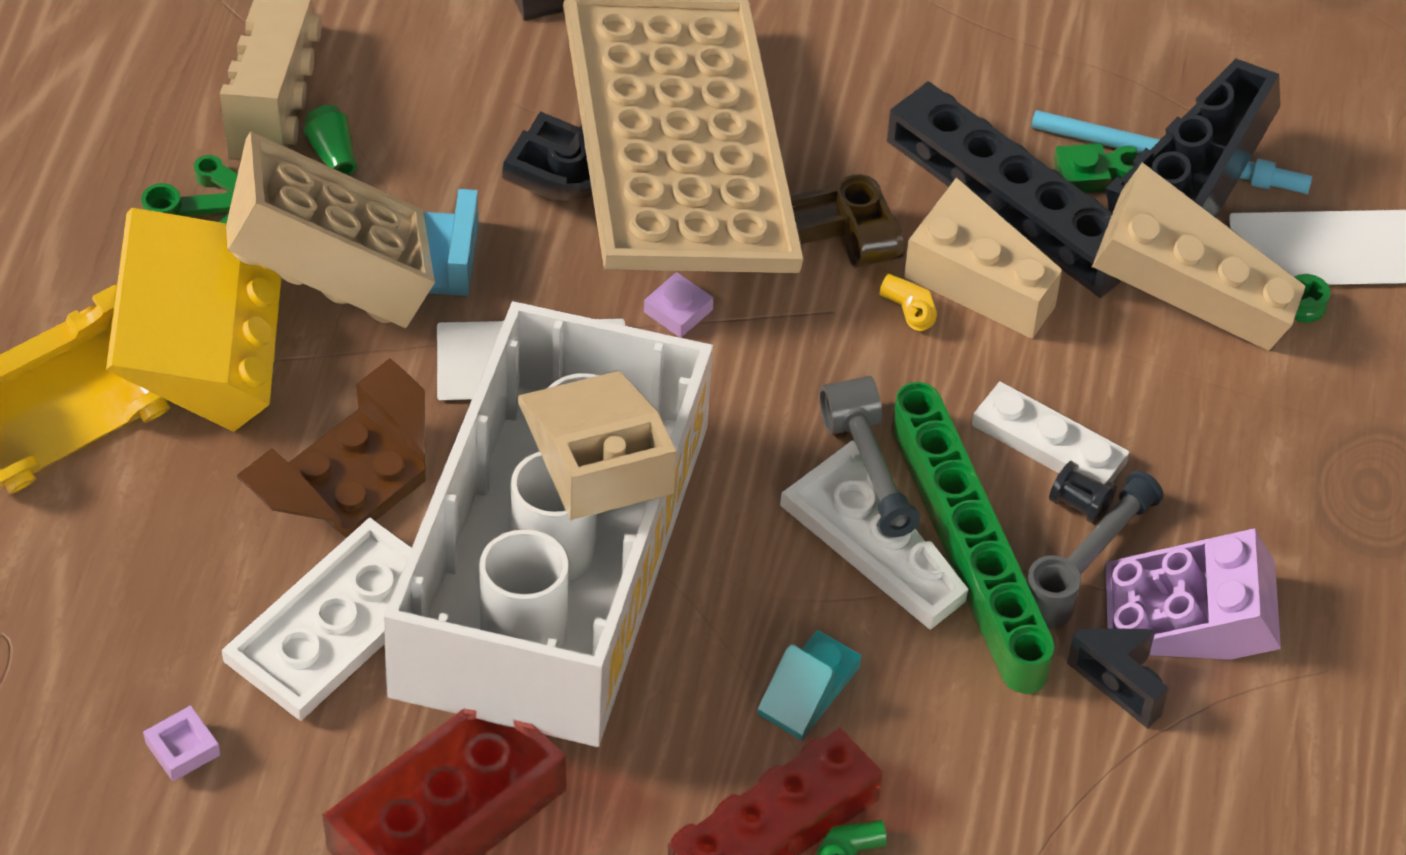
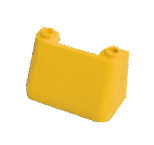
M116 284L93 295L92 299L96 305H92L80 313L77 310L69 313L65 322L0 354V490L6 488L9 495L32 484L36 480L34 473L140 417L144 423H147L163 415L171 408L167 402L168 400L106 371L117 290Z

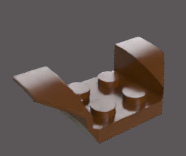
M391 358L356 383L358 409L290 462H287L271 448L237 474V478L259 497L271 511L325 520L346 538L368 518L376 521L426 481L425 390Z

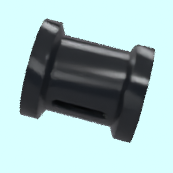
M1069 461L1057 476L1051 488L1049 500L1057 505L1064 502L1087 515V521L1096 525L1108 511L1117 491V485L1110 481L1103 484L1079 471L1077 463Z

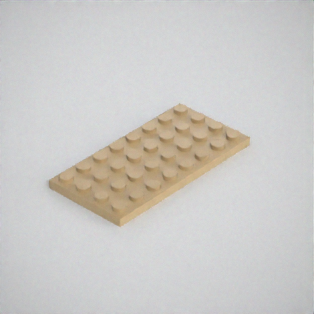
M564 0V13L604 269L800 273L803 255L749 0Z

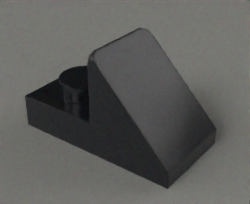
M1080 628L1073 634L1067 664L1148 729L1162 716L1169 689L1154 670L1141 666L1150 655L1155 631L1151 629Z

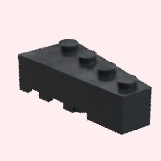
M1235 58L1195 99L1196 104L1182 118L1177 116L1166 127V134L1150 150L1145 148L1133 160L1134 166L1121 179L1116 177L1106 187L1108 210L1113 213L1122 189L1141 163H1144L1216 218L1281 107L1280 74Z

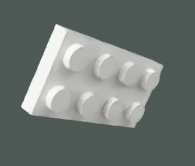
M368 518L222 649L223 662L298 720L302 721L385 644L384 615L411 547L377 522Z

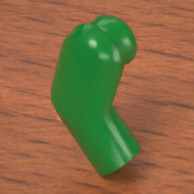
M883 820L832 827L818 847L816 855H857L858 851L886 847L887 840Z

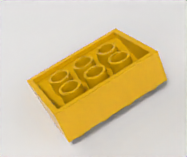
M131 208L126 214L106 371L235 432L270 405L281 276L276 271L260 264H246L237 259L232 252L228 251L226 223Z

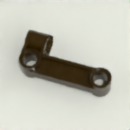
M862 174L850 175L845 177L839 183V186L790 196L800 244L841 235L849 261L854 268L903 257L904 241L900 225L896 217L892 215L880 185L870 176Z

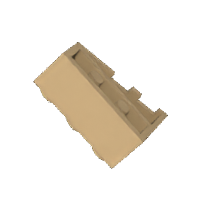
M956 178L910 237L904 277L1033 339L1056 307L1062 269Z

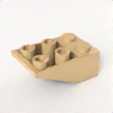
M620 371L518 395L519 406L570 521L674 494L677 451L658 411Z

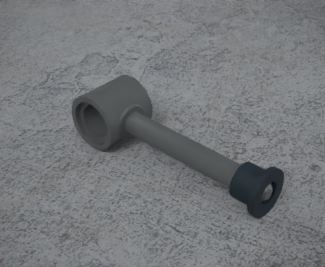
M865 376L821 385L819 387V403L825 428L830 435L843 432L852 434L880 500L878 511L881 516L879 527L882 533L888 537H901L909 534L918 526L920 514L915 506L909 504L907 497L898 492L871 429L873 426L880 425L882 421L881 401L872 376Z
M1133 471L1126 479L1127 486L1119 494L1120 501L1067 559L1061 556L1049 555L1033 562L1026 582L1048 629L1059 628L1070 621L1081 584V574L1135 514L1141 515L1149 506H1156L1162 501L1164 496L1163 490L1154 477L1143 471Z

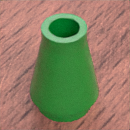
M334 105L320 106L309 112L304 118L305 128L303 134L324 164L348 176L354 173L358 165L354 158L347 115L340 112L339 108Z

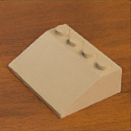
M250 131L245 141L226 224L228 251L232 252L237 259L246 264H260L276 271L289 283L295 285L303 283L315 288L335 303H349L363 309L369 316L381 323L392 322L407 328L435 283L423 209Z

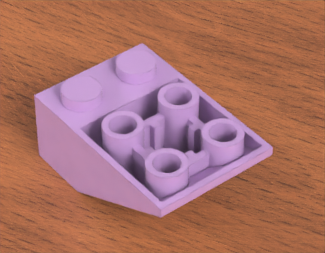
M1255 528L1106 562L1108 629H1151L1155 631L1150 655L1231 660L1281 649L1275 561Z

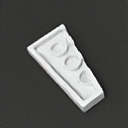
M852 440L783 491L780 506L931 630L966 602L969 589L931 541L925 542L916 529L901 537H888L882 533L879 527L881 516L878 511L880 500L856 443Z

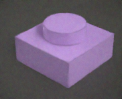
M676 272L644 300V313L681 338L713 310L714 297Z
M191 705L143 731L146 745L172 782L220 756L218 742Z

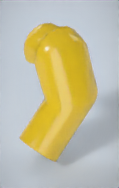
M888 274L885 277L879 294L902 306L909 327L917 331H924L932 327L936 321L937 311L930 291L892 274Z

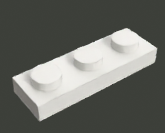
M1000 381L973 413V427L1057 473H1060L1069 461H1073L1079 465V471L1103 484L1108 481L1113 483L1128 462L1130 451Z

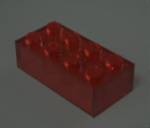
M463 708L322 815L327 850L332 855H484L567 790L566 755L533 724L513 720L514 727L477 719L476 711Z

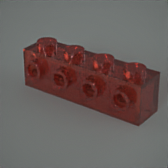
M839 727L825 738L818 736L810 740L801 749L799 755L784 766L775 765L766 770L760 776L756 785L741 795L732 794L718 804L712 815L697 825L690 823L682 827L670 840L668 855H801L824 839L832 827L844 825L879 801L883 771Z

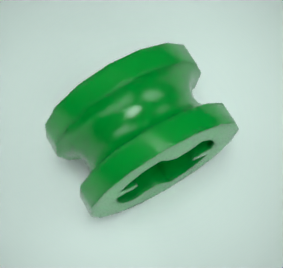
M1299 274L1294 278L1304 284L1305 289L1294 320L1304 323L1316 322L1326 313L1331 293L1329 285L1316 275Z

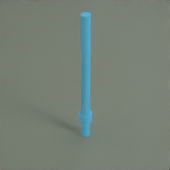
M1039 110L1035 111L1031 126L1033 129L1096 144L1102 143V145L1112 148L1133 146L1137 148V154H1140L1145 148L1150 150L1160 140ZM1260 158L1257 159V162L1249 161L1240 176L1241 179L1251 181V186L1270 190V187L1274 186L1307 195L1313 177L1277 168L1276 162Z

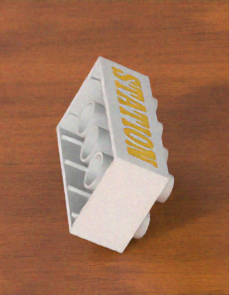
M512 301L384 615L388 698L599 747L707 430L713 345ZM620 371L658 411L677 451L674 494L570 521L519 406L518 395Z

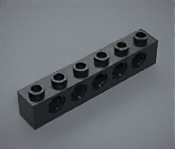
M927 81L890 109L887 142L948 187L958 178L1060 267L1063 272L1100 299L1121 282V280L1092 267L1113 214L1093 196L1082 192L1064 179L1058 171L1046 166L1028 153L1022 145L1014 143L993 128L986 119L975 115L960 104L951 94L943 92L930 81Z

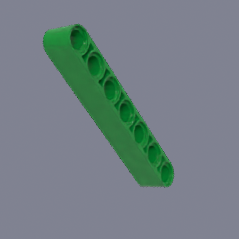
M910 382L902 386L896 395L892 424L895 441L951 566L969 589L966 599L1002 680L1007 687L1015 692L1023 694L1035 693L1041 690L1048 680L1055 647L1053 638L940 394L927 383ZM1022 658H1029L1034 661L1023 660Z

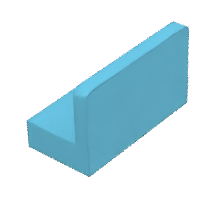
M458 189L455 214L424 212L435 283L429 291L431 294L469 296L479 226L478 190Z

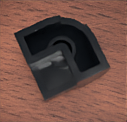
M540 111L529 130L522 131L504 160L502 170L504 181L552 200L574 201L590 197L592 195L582 125L579 128Z

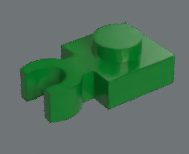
M1102 143L1056 146L1054 163L1056 171L1082 192L1106 191V187L1110 184L1111 180H1114L1116 177L1121 179L1133 167L1126 165L1133 164V160L1137 155V148L1122 146L1114 150L1113 153H1104Z

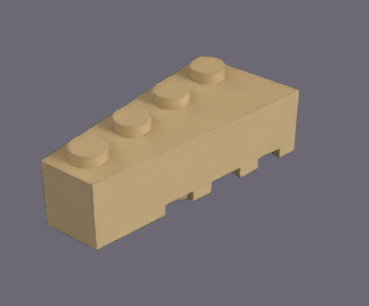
M253 0L246 19V36L241 35L237 44V61H231L228 69V79H231L230 85L223 84L220 91L228 159L241 160L245 141L250 131L286 148L289 145H296L299 133V119L296 116V111L304 110L307 95L306 82H303L305 75L311 76L313 73L314 48H311L312 41H320L322 30L321 14H314L313 0Z
M1141 163L1122 189L1092 266L1268 351L1292 326L1305 289L1304 284L1144 163Z

